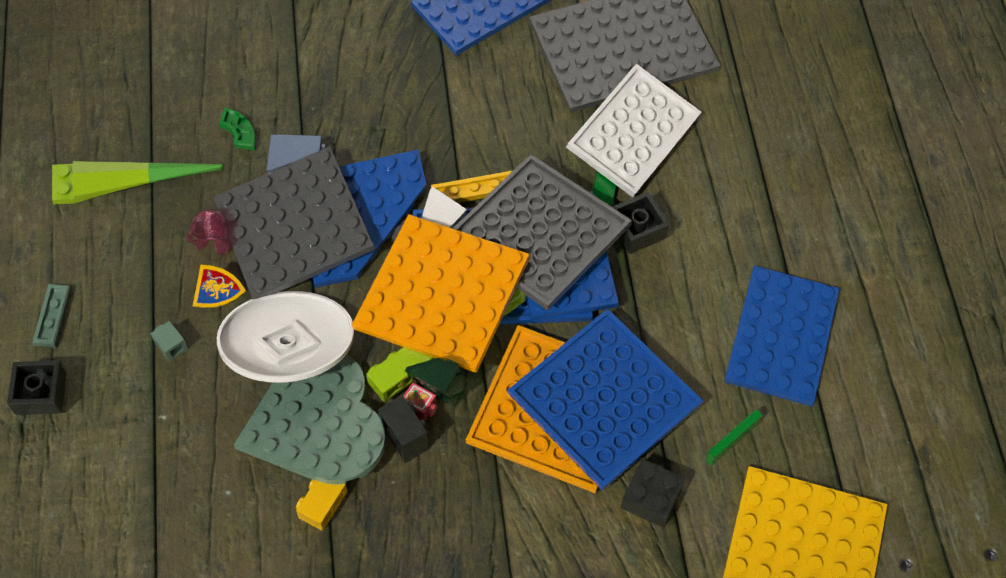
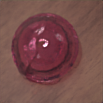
M215 209L200 210L190 221L187 242L196 245L197 249L200 250L206 246L208 240H214L216 252L223 254L229 249V223Z

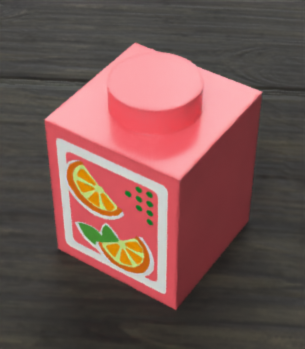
M412 383L404 394L405 400L407 402L411 401L416 408L417 413L415 415L419 420L423 419L425 422L429 416L432 417L438 408L435 394L415 383Z

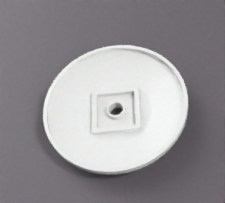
M283 291L251 299L231 311L222 321L217 332V347L225 364L242 376L264 382L299 381L329 370L347 355L354 340L353 322L348 312L332 299L310 292Z

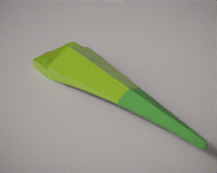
M73 161V164L52 165L53 205L78 203L152 182L222 170L223 165Z

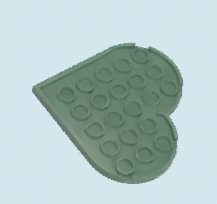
M346 355L335 366L314 377L292 382H273L237 438L234 447L236 450L312 480L336 485L346 484V481L357 477L362 478L371 472L379 463L384 453L386 437L382 421L377 413L363 403L366 392L363 372L358 363L352 357Z

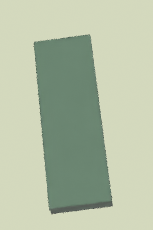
M48 284L32 342L34 346L57 347L72 291L70 286Z

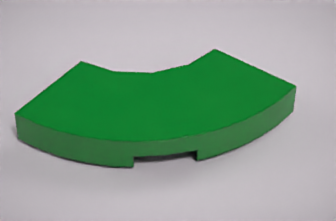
M224 107L219 122L220 128L228 130L233 135L235 148L255 151L256 136L253 126L240 112Z

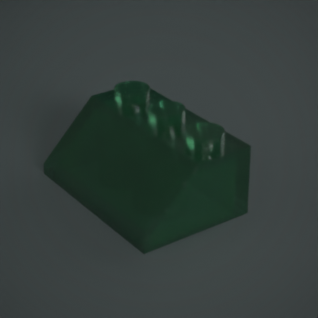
M440 358L408 366L405 369L406 374L413 383L435 394L437 398L453 407L457 405L468 386L464 378L465 375L458 368L459 365L448 358L445 361Z

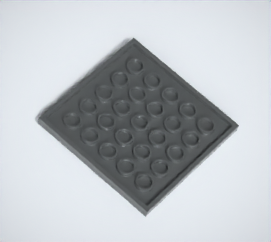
M330 146L213 197L252 299L276 294L375 250Z
M530 154L452 229L528 253L530 259L516 289L546 310H549L631 226L632 220Z

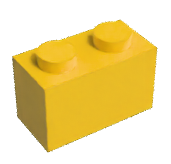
M311 480L309 484L310 490L305 497L302 496L296 505V512L299 519L323 531L348 491L346 484L334 485Z

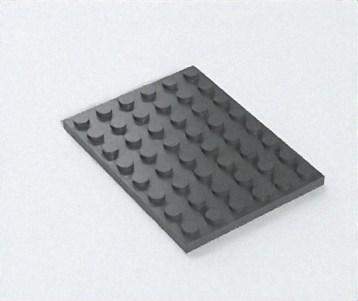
M589 0L529 17V23L570 113L602 104L636 64L666 86L716 72L720 69V64L686 0Z

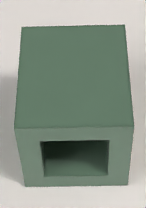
M170 321L157 326L150 333L154 343L169 362L188 350L184 339Z

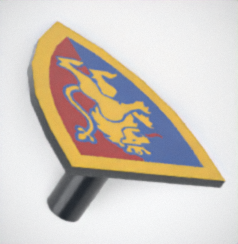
M200 264L192 306L205 308L225 305L237 299L246 290L241 282L229 271L213 265Z

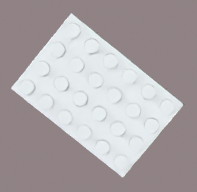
M636 64L569 141L566 148L631 197H634L699 117L701 111Z

